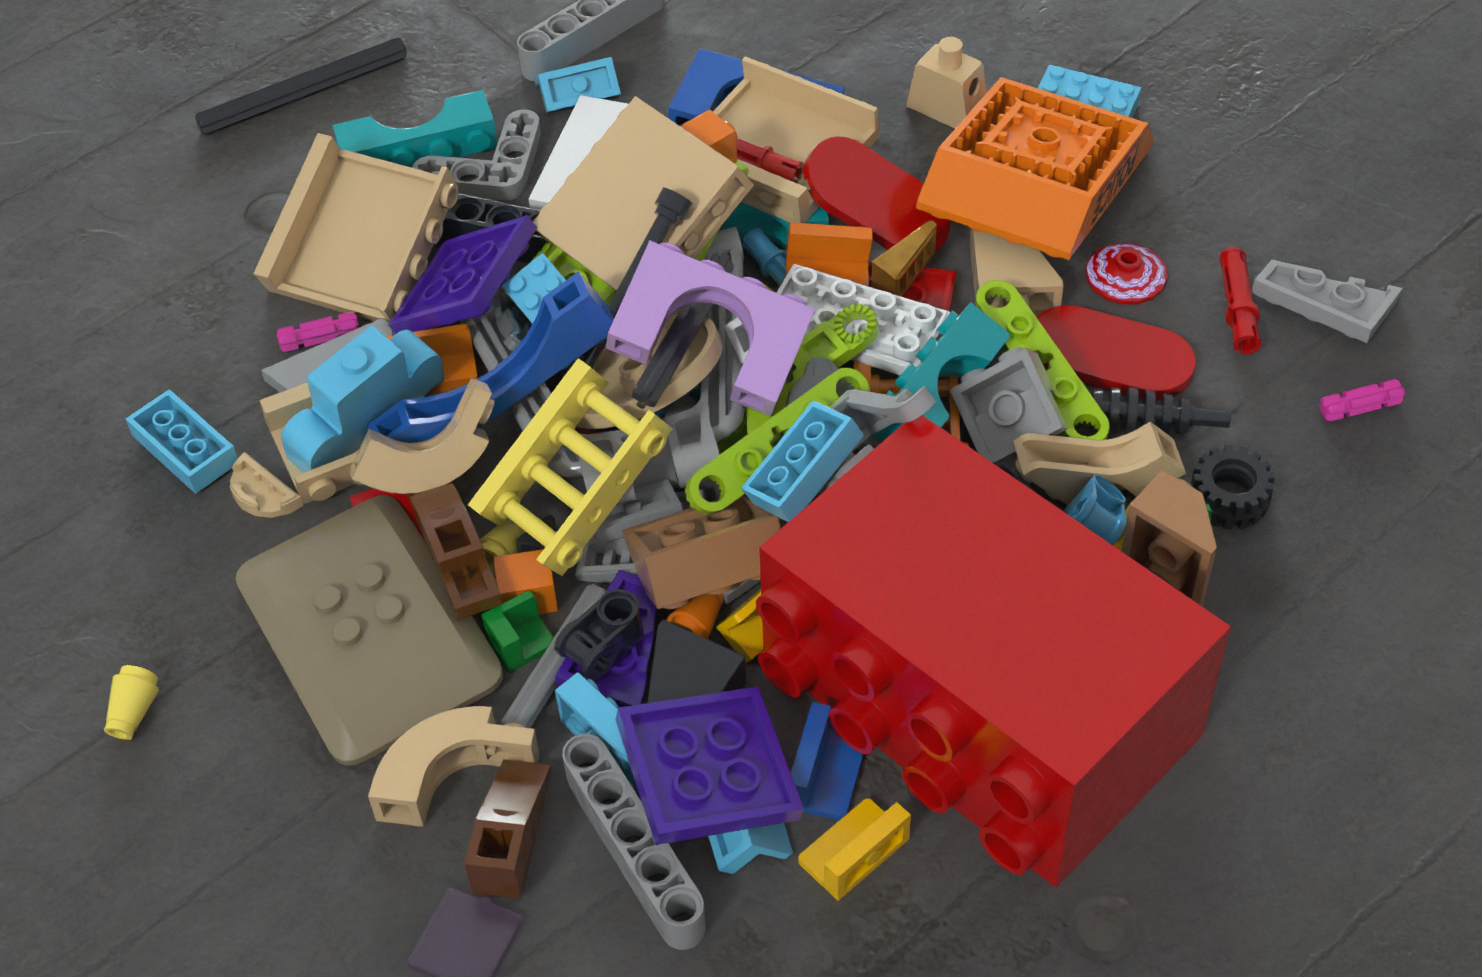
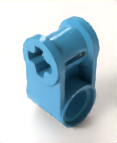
M1097 474L1093 475L1065 508L1066 514L1111 545L1116 543L1126 527L1127 518L1124 503L1126 499L1124 495L1110 481Z

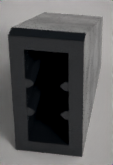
M664 619L660 622L657 630L648 703L733 691L744 687L746 684L745 656Z

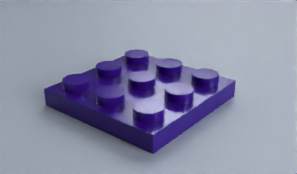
M526 215L445 240L388 326L396 334L406 329L415 332L428 330L440 325L450 326L459 320L470 317L476 319L484 315L492 306L491 299L498 288L510 278V269L515 261L529 248L528 241L537 229L536 225Z
M758 687L618 708L615 720L656 845L801 819L804 808Z

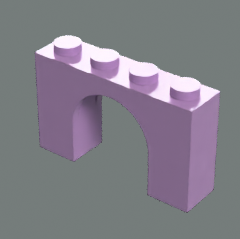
M649 240L609 329L606 349L647 365L666 322L677 310L693 303L705 302L720 305L739 318L749 340V351L729 400L771 417L815 309L807 306V303L798 296L792 294L780 295L766 289V286L757 279L751 277L739 278L725 272V269L716 262L710 260L698 261L684 255V252L675 245L669 243L657 244Z

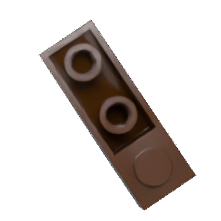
M503 759L475 819L464 862L472 893L522 898L552 769L551 765Z

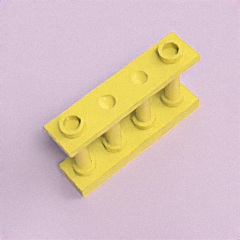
M579 358L468 504L481 516L500 527L507 518L511 519L545 546L536 560L561 576L564 575L568 568L573 567L579 561L583 548L649 460L663 449L667 436L673 430V428L650 410L639 421L602 394L609 382ZM591 408L629 436L613 458L575 431V427ZM562 445L568 447L601 473L585 495L548 468V463ZM536 481L573 509L557 532L520 504V500Z

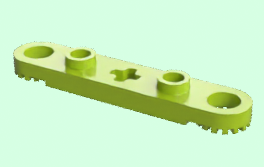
M992 280L984 283L977 291L976 307L1011 335L1001 347L1002 351L1005 353L1018 347L1027 348L1038 353L1042 364L1049 362L1048 370L1045 371L1055 390L1052 393L1053 398L1068 428L1061 432L1063 437L1107 440L1109 421L1017 289L1012 284L1002 280ZM996 294L998 297L1002 295V298H1006V301L1009 303L1004 307L995 308L988 305L986 301L990 299L991 295L995 297ZM1086 421V424L1091 422V425H1095V428L1098 429V433L1088 437L1082 436L1074 428L1079 422L1081 424Z
M860 303L858 305L850 304V307H843V311H839L832 319L827 322L823 321L805 334L789 372L794 379L789 383L785 381L789 394L795 383L803 376L805 367L810 359L825 357L839 368L871 345L879 334V323L873 310L867 305L863 306ZM861 319L868 322L867 327L864 328L865 331H860L861 334L859 335L855 333L853 336V333L848 334L845 331L847 325L854 320ZM746 410L743 421L738 429L727 439L717 443L719 451L730 447L748 434Z
M852 368L838 369L707 463L687 481L685 493L687 501L691 504L689 506L696 509L698 513H704V515L716 514L745 494L741 487L773 450L769 441L774 436L770 430L776 435L782 432L786 434L812 401L830 407L839 398L836 392V384L840 380H846L847 383L851 382V386H854L856 390L870 392L866 378L859 371ZM705 478L711 479V481H716L717 485L719 484V489L721 490L719 501L708 502L702 498L699 492L701 480Z

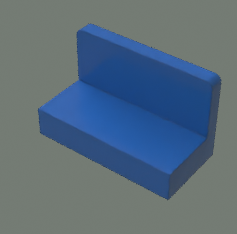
M812 702L791 776L802 802L804 813L841 820L848 814L864 754L855 751L847 745L835 729L831 727L829 719L831 706Z

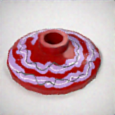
M1114 243L1101 247L1090 256L1085 268L1086 281L1093 292L1107 301L1121 305H1138L1153 300L1163 291L1168 279L1166 265L1160 256L1147 247L1133 243Z

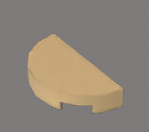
M244 452L233 463L230 490L234 500L242 510L254 516L273 518L290 514L304 506L301 497L247 453Z

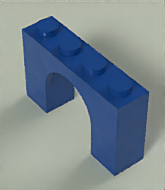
M699 48L668 108V119L681 126L709 109L714 111L744 79L742 60ZM789 73L838 93L844 94L845 87Z

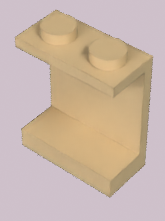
M307 382L259 400L267 427L295 489L301 497L303 505L311 501L326 500L333 496L335 492L355 484L363 485L352 480L350 469L359 449L351 455L304 473L286 458L281 440V434L285 425L295 414L301 410L310 409L313 406Z

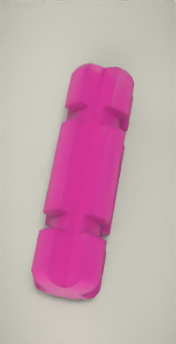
M350 311L338 314L339 319L333 320L332 316L299 323L300 328L296 329L293 328V325L279 328L277 330L279 346L282 352L298 350V345L304 344L305 348L323 344L337 338L339 335H344L358 329L357 316L354 312Z
M1392 379L1380 382V387L1377 384L1344 391L1342 392V397L1338 393L1321 398L1319 410L1324 420L1331 422L1344 418L1345 413L1346 416L1350 417L1381 409V404H1384V407L1401 404L1405 390L1399 380Z

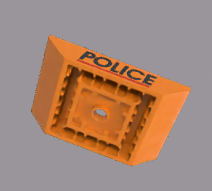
M1000 77L939 146L918 197L916 209L931 213L936 218L958 222L975 231H984L1005 238L1013 244H1023L1052 257L1070 260L1153 146L1154 138L1149 124Z

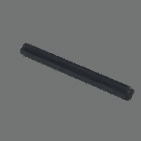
M397 37L199 112L195 115L197 126L202 134L207 135L405 59L407 57L406 47L403 41Z
M722 253L721 256L713 255L710 258V261L721 265L727 273L731 274L734 269V264L728 261L730 256L726 253ZM693 303L680 309L632 390V397L638 401L637 407L644 409L646 405L655 407L711 310L713 303Z

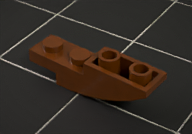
M452 481L423 492L407 493L432 560L435 561L457 619L460 620L502 605L501 595L486 561L483 546Z

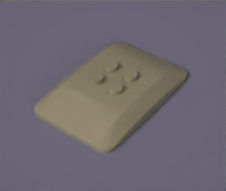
M387 495L372 497L249 559L237 571L235 579L243 598L331 756L340 764L357 765L389 749L399 737L419 722L441 712L466 707L492 693L502 682L503 670L499 659L472 615L460 620L457 619L435 561L432 560L424 539L400 503L393 497Z

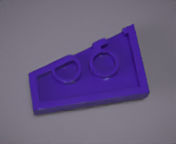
M621 570L618 571L605 593L611 590L622 589L635 595L640 608L644 630L643 637L636 646L632 647L616 661L605 675L593 681L597 685L599 692L605 698H612L619 708L644 704L659 609L646 595L640 578ZM620 618L615 621H623L627 618ZM569 657L565 658L555 675L558 687L577 672L583 676L582 668Z

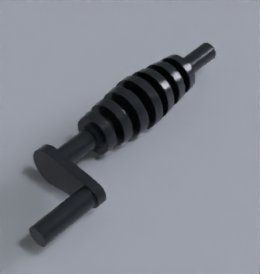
M1128 387L1125 402H1120V388H1110L1108 401H1103L1102 388L1092 390L1091 396L1109 421V432L1116 433L1119 419L1124 420V435L1135 431L1136 421H1141V427L1148 422L1153 424L1154 422H1159V428L1166 434H1169L1171 424H1176L1177 434L1187 433L1188 427H1192V425L1220 428L1230 427L1231 411L1194 408V406L1190 405V399L1180 397L1177 407L1173 406V396L1163 393L1160 405H1156L1155 392L1145 390L1143 403L1140 404L1138 403V388ZM1089 422V428L1096 429L1095 425L1092 426L1091 422Z

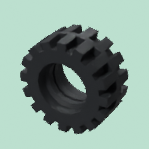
M1224 445L1223 451H1220L1218 447L1212 448L1209 455L1204 453L1199 458V462H1196L1191 485L1203 493L1205 504H1209L1213 512L1211 525L1217 526L1218 522L1224 523V529L1232 530L1233 524H1237L1239 529L1247 528L1248 522L1255 525L1260 521L1261 516L1264 517L1266 515L1274 491L1275 475L1274 472H1270L1271 465L1267 460L1260 462L1261 455L1257 452L1250 455L1247 453L1248 448L1240 446L1239 451L1233 450L1232 445ZM1222 481L1236 482L1243 485L1248 492L1240 494L1229 493L1220 489L1216 483Z

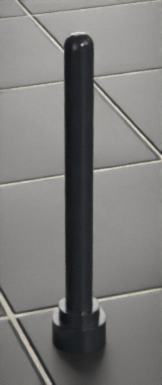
M663 187L655 201L657 208L654 212L657 217L608 305L614 318L649 240L657 244L662 243L672 224L677 225L680 219L685 220L693 206L690 200L671 189ZM607 339L593 346L582 354L579 359L594 369L606 347Z

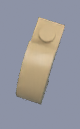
M471 377L450 423L442 432L429 440L417 443L401 442L368 429L350 468L352 480L381 491L407 494L419 493L443 486L460 477L479 459L489 443L486 432L477 428L478 423L484 425L487 422L494 406V400L490 399L492 392L488 384Z
M485 706L456 708L441 712L419 722L396 740L386 752L376 770L368 795L376 821L424 827L435 790L452 773L474 765L501 766L503 759L538 763L540 752L535 729L526 728L517 723L497 725L495 724L492 707Z

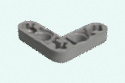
M526 109L517 110L509 114L505 120L493 160L433 155L418 159L412 168L438 175L442 166L447 167L459 186V194L502 201L516 199L525 190L541 139L539 117L535 112ZM522 129H523V132H522V133H523V137H522V136H518V132H521ZM513 151H521L524 153L522 156L517 158H509L506 156L508 153ZM473 174L478 176L472 181L464 182L459 180L465 175Z

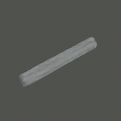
M590 584L585 588L501 720L502 725L517 723L526 728H531L556 688L555 675L565 660L564 657L558 655L554 650L556 638L567 624L579 618L605 594L606 590L594 584Z

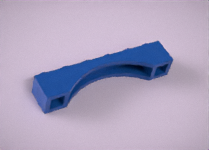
M580 272L574 274L543 297L537 317L520 344L493 370L477 379L488 384L492 392L490 399L494 400L492 412L486 423L498 418L508 407L522 397L533 393L547 379L560 370L566 369L575 359L607 339L614 317L605 301ZM468 384L437 395L402 399L371 421L368 427L375 432L401 442L417 443L429 440L442 432L450 423ZM478 423L477 428H481L483 424Z

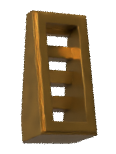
M932 220L926 222L873 260L871 288L902 297L935 253L937 224Z

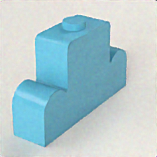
M369 326L308 375L307 383L313 406L310 409L307 408L295 414L285 425L281 434V440L286 458L304 473L355 453L360 449L369 429L368 424L402 399L423 397L444 380L441 357L411 330L400 331L389 340L375 326Z

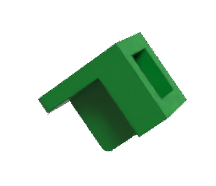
M526 591L502 605L481 614L487 641L509 673L543 656L554 638L539 617L536 598L531 591Z

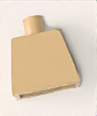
M956 37L943 38L939 44H935L916 64L906 107L952 128H956L987 93L984 65L980 60L962 53L963 44L960 39Z

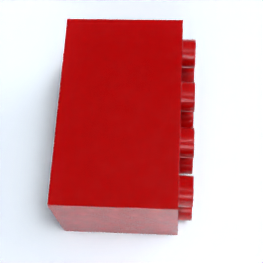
M923 415L911 422H905L759 547L761 595L756 600V608L762 619L763 651L759 654L758 661L768 680L780 692L789 697L797 698L806 691L821 704L831 706L829 711L830 722L837 734L847 745L855 751L866 755L872 753L876 748L880 749L904 768L902 775L908 789L924 806L936 813H946L951 807L955 808L980 828V841L992 859L1013 874L1023 875L1031 868L1057 888L1203 736L1231 626Z

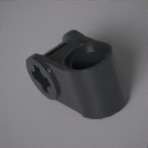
M622 589L611 590L605 593L579 618L573 620L562 629L556 638L554 650L561 657H569L582 668V674L585 678L592 681L601 678L611 669L616 661L632 647L636 646L643 637L644 630L638 599L633 593ZM620 618H627L623 621H615Z

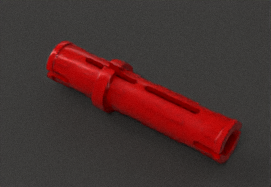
M1231 247L1225 249L1219 255L1228 305L1225 310V319L1227 325L1232 329L1234 350L1236 352L1240 350V354L1248 355L1258 351L1261 347V339L1257 327L1260 313L1258 306L1253 302L1245 251L1239 252L1240 248Z

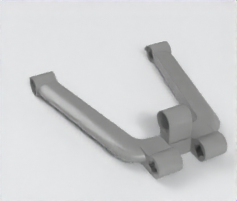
M734 226L719 230L704 260H710L713 255L721 256L722 253H726L730 256L728 261L734 264L731 274L743 278L744 255L737 228ZM495 293L492 297V306L484 315L476 319L470 317L460 320L461 324L469 325L472 343L489 372L512 353L504 345L505 337L501 334L496 324L497 318L502 313L498 293ZM713 304L707 315L717 328L723 342V349L714 368L701 381V397L699 402L693 408L662 419L673 428L667 436L665 446L656 456L649 460L617 504L636 500L634 489L666 479L669 480L673 490L679 489V486L680 488L686 487L687 481L695 472L720 455L717 443L731 436L742 423L745 406L729 400L743 364L740 363L724 328L726 324L737 318L728 309ZM544 382L533 393L522 397L509 407L522 431H524L551 395ZM622 430L581 434L611 458L614 457L629 437ZM565 445L560 447L548 463V468L559 476L584 478L587 491L601 474ZM705 478L700 483L711 481V479Z

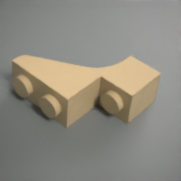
M1148 422L1131 433L1108 440H1089L1036 433L1023 434L1013 440L1018 460L1015 462L1016 468L1021 477L1026 482H1033L1044 489L1051 499H1058L1067 506L1094 474L1104 477L1122 491L1127 489L1136 497L1161 470L1176 478L1186 474L1174 439L1152 422Z

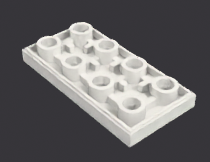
M580 95L529 197L530 209L541 211L563 186L567 177L576 170L589 154L593 145L602 138L615 122L619 113L627 107V103Z
M793 264L776 292L780 295L792 294L798 296L807 303V306L815 309L805 334L823 321L827 322L832 319L839 311H843L845 306L848 308L850 304L858 305V303L863 306L867 305L876 315L879 323V334L871 345L850 360L897 375H901L910 363L918 367L921 361L915 357L931 336L937 341L942 335L936 329L950 313L929 304L910 300L797 264ZM861 319L854 320L847 325L845 331L848 334L853 333V336L855 333L859 335L861 334L860 331H865L864 328L867 327L868 322Z

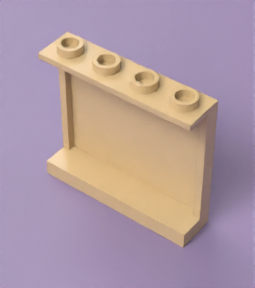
M746 56L742 59L744 79L713 111L723 121H728L732 124L738 139L762 148L771 146L773 152L805 163L809 153L820 142L830 137H848L862 143L869 149L879 138L877 107ZM737 159L738 162L748 168L749 173L747 177L754 185L741 202L787 222L805 223L819 207L809 193L811 188L808 180L805 181L804 173L800 180L796 177L794 178L798 180L797 184Z
M635 96L627 107L619 113L615 122L602 138L593 145L589 154L576 170L567 177L563 186L550 202L541 209L533 223L537 227L536 231L548 243L554 244L613 290L617 291L657 217L654 213L657 208L655 201L663 187L684 196L693 203V206L685 220L680 219L677 225L672 224L662 243L675 245L684 252V255L695 259L754 185L739 166Z
M318 133L253 274L270 292L343 313L352 311L357 317L370 321L383 318L390 323L427 268V258L433 244H436L441 238L443 221L449 208H452L457 201L459 186L447 167L442 166L438 175L340 149L332 136Z

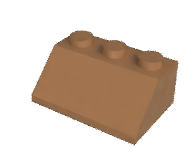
M1161 470L1129 505L1121 551L1203 607L1217 550L1203 493L1193 488L1187 481L1178 479Z
M744 494L716 514L704 515V513L696 512L697 510L694 508H689L624 529L622 533L646 595L657 609H675L686 605L690 598L705 593L711 595L721 594L729 591L733 584L748 579L760 580L759 547L781 529L778 517L754 505L748 496Z

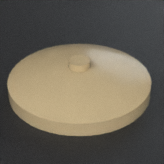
M673 314L666 322L661 332V335L657 341V344L653 350V353L650 357V360L653 357L658 346L660 345L661 341L663 340L664 336L666 335L674 319L676 318L677 314ZM706 317L655 407L646 405L644 409L636 406L638 401L631 395L647 365L605 347L593 370L609 382L602 394L636 419L644 417L648 410L654 413L699 384L718 362L722 353L723 342L714 322ZM591 408L576 427L601 429L615 425Z

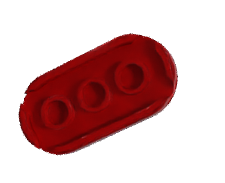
M830 137L820 142L807 156L803 173L805 181L808 180L811 188L809 193L813 200L822 209L849 226L872 228L873 241L885 249L889 250L930 220L937 224L935 252L946 242L950 231V220L936 218L931 213L916 209L917 200L924 183L862 143L848 137Z
M1072 305L1052 307L1036 316L1082 383L1110 390V388H1120V393L1125 395L1128 387L1138 388V398L1143 399L1145 390L1154 391L1156 400H1161L1163 393L1172 394L1177 391V394H1179L1192 381L1196 362L1194 352L1187 341L1172 331ZM1049 362L1043 363L1045 370H1048Z

